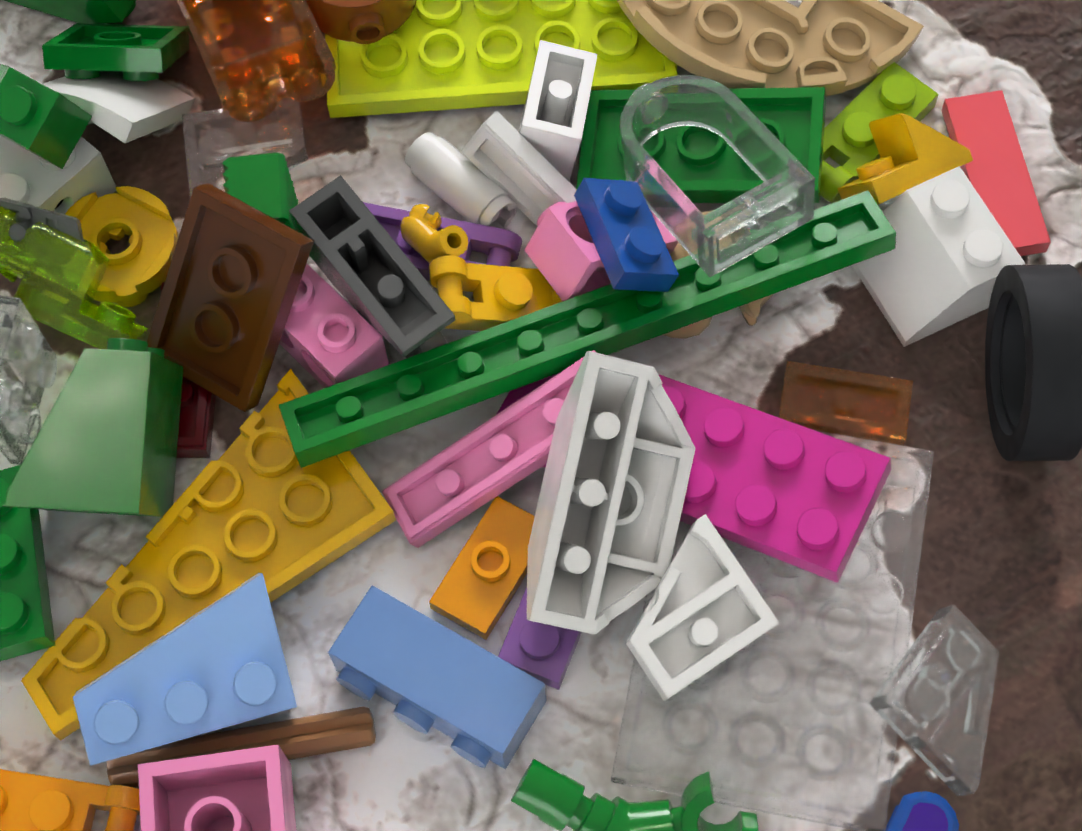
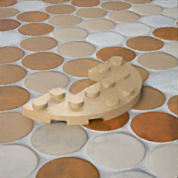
M617 0L624 14L653 47L686 71L724 88L825 87L826 96L840 94L874 80L892 63H897L906 55L924 27L922 24L879 0H803L798 8L785 0Z

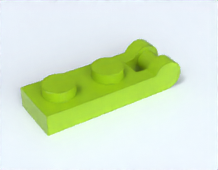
M895 62L883 70L824 128L820 196L830 203L840 201L841 197L837 188L859 179L856 168L880 158L869 128L871 121L898 113L909 115L921 121L935 107L939 94ZM830 157L840 166L833 168L825 160Z

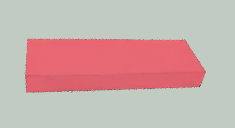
M999 90L945 99L941 111L949 137L967 147L973 158V161L960 166V168L1019 255L1026 256L1045 253L1051 241L1003 91Z

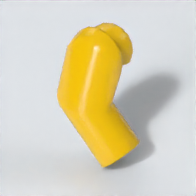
M426 204L415 205L410 210L409 217H403L400 225L402 238L428 263L441 256H459L467 250L468 237L466 232L456 225H450L437 231L442 224L441 216L438 212H435L434 215L427 213L430 206Z

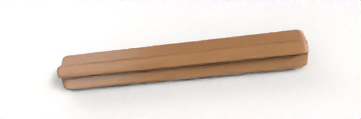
M363 706L198 735L107 761V775L110 785L139 787L138 764L271 745H279L288 760L371 746L375 743L376 738L374 718L370 709Z

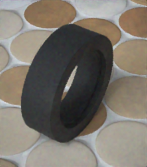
M1070 264L1006 265L1000 270L992 290L985 338V386L993 438L1000 455L1006 461H1069L1074 459L1082 448V278L1077 269Z

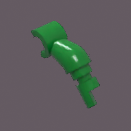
M533 759L511 799L513 803L535 814L540 821L558 831H562L565 826L570 827L573 831H758L757 815L755 813L739 811L732 821L716 825L706 822L700 816V813L707 806L714 804L713 784L709 771L695 777L684 790L681 806L672 808L669 799L628 802L617 796L610 801L598 793L588 798L583 795L584 785Z

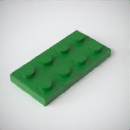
M825 87L591 90L583 130L576 189H578L583 178L638 182L641 191L651 203H819L826 112Z

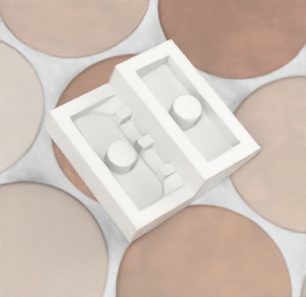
M101 71V76L93 79H69L64 76L43 83V85L60 93L92 115L88 124H96L123 143H128L186 119L195 98L180 89L158 79L150 81L123 79V71Z

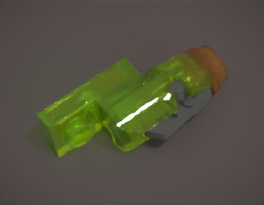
M0 198V274L14 283L17 277L21 279L9 307L10 309L98 349H107L109 338L144 340L149 328L135 323L136 315L133 312L112 302L101 301L99 306L92 303L109 259L98 247L83 239L79 219L8 198Z

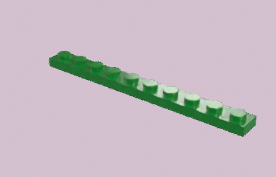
M867 190L673 261L679 276L668 292L615 290L609 284L280 404L279 408L300 467L303 468L558 374L583 358L586 351L595 350L597 353L609 355L896 249V231Z

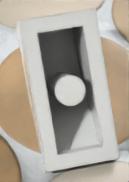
M540 40L519 133L569 181L582 140L598 54Z

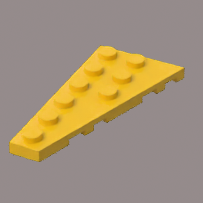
M292 369L278 382V391L259 413L253 411L240 426L241 434L218 460H211L145 536L148 542L126 567L121 564L105 582L108 588L82 618L75 617L55 640V646L49 647L22 678L21 682L50 730L60 741L80 728L73 696L78 690L150 643H153L256 574L263 573L271 603L396 521L394 511L350 450L303 468L300 467L279 408L280 404L309 394Z

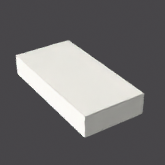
M497 110L481 125L461 150L486 177L508 193V197L517 204V207L536 226L539 216L551 205L558 202L570 203L576 201L574 194L577 189Z

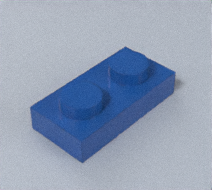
M583 178L574 197L613 289L668 292L679 276V273L638 182Z

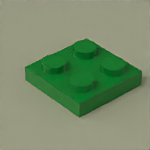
M76 23L42 45L44 69L64 70L65 77L69 79H93L100 77L101 71H123V79L155 80L159 78V73H163L168 67L173 66V63L189 50L188 26Z

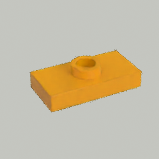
M499 496L495 497L430 599V608L487 640L527 575L528 544L535 516Z

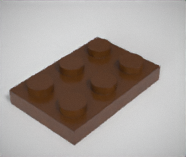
M209 183L194 187L147 339L148 347L165 350L164 358L183 366V377L243 412L258 406L314 240Z

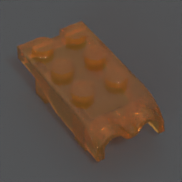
M175 0L223 111L228 110L233 119L239 122L258 121L274 111L278 102L283 98L307 102L323 96L331 89L335 81V60L306 0Z

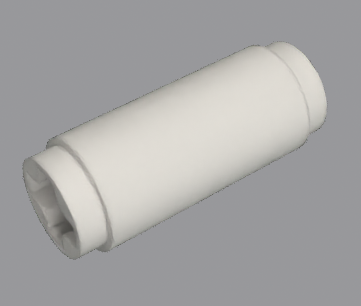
M432 132L424 133L408 149L405 163L411 168V172L468 222L505 229L511 223L517 212V204L508 197V193L486 177L467 157L443 137H437Z

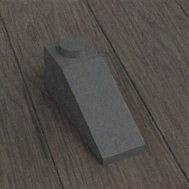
M341 175L289 210L294 229L314 240L309 254L333 286L403 357L455 321V315Z

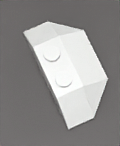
M586 351L556 419L528 544L527 620L595 635L610 624L609 621L632 607L658 587L672 559L696 448L676 408L661 384L663 383L655 367Z

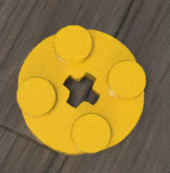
M131 186L115 187L117 193L106 194L99 198L96 192H93L79 199L65 213V215L79 219L84 244L71 262L67 264L60 263L70 284L86 297L100 302H116L123 307H134L141 304L146 299L148 293L153 292L162 285V282H165L178 241V231L166 205L148 191ZM125 234L130 236L128 241L130 246L125 251L118 254H110L108 247L105 245L110 238L119 241Z

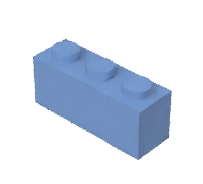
M373 585L328 651L336 671L339 672L336 680L343 687L368 701L371 700L374 693L396 705L393 714L402 722L424 734H427L431 727L454 739L450 747L457 754L482 768H485L490 760L506 770L546 703L545 683Z

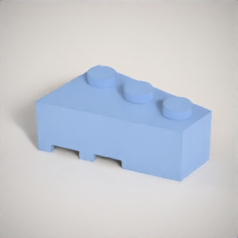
M258 573L222 598L202 609L176 628L139 650L75 693L73 700L90 766L297 707L263 573Z

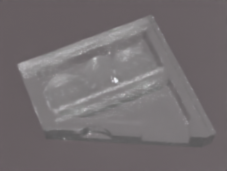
M950 605L936 612L869 704L957 796L974 794L980 784L999 651L955 605Z

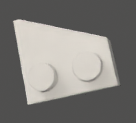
M705 514L692 524L626 644L662 699L666 700L778 625L779 621Z

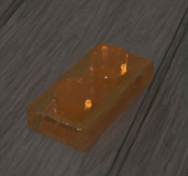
M787 361L778 417L831 437L903 448L907 438L913 381Z

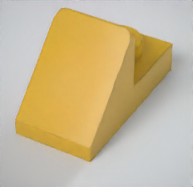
M898 113L873 120L869 123L880 158L856 168L859 179L837 189L841 200L868 190L876 203L881 204L902 194L907 189L956 167L965 165L973 161V158L967 147L909 115Z

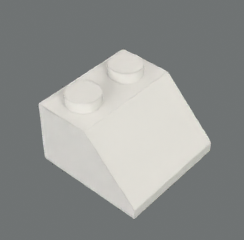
M959 166L907 189L882 212L896 231V249L853 264L852 266L903 347L989 308L992 290L1000 270L1006 265H1025V262Z

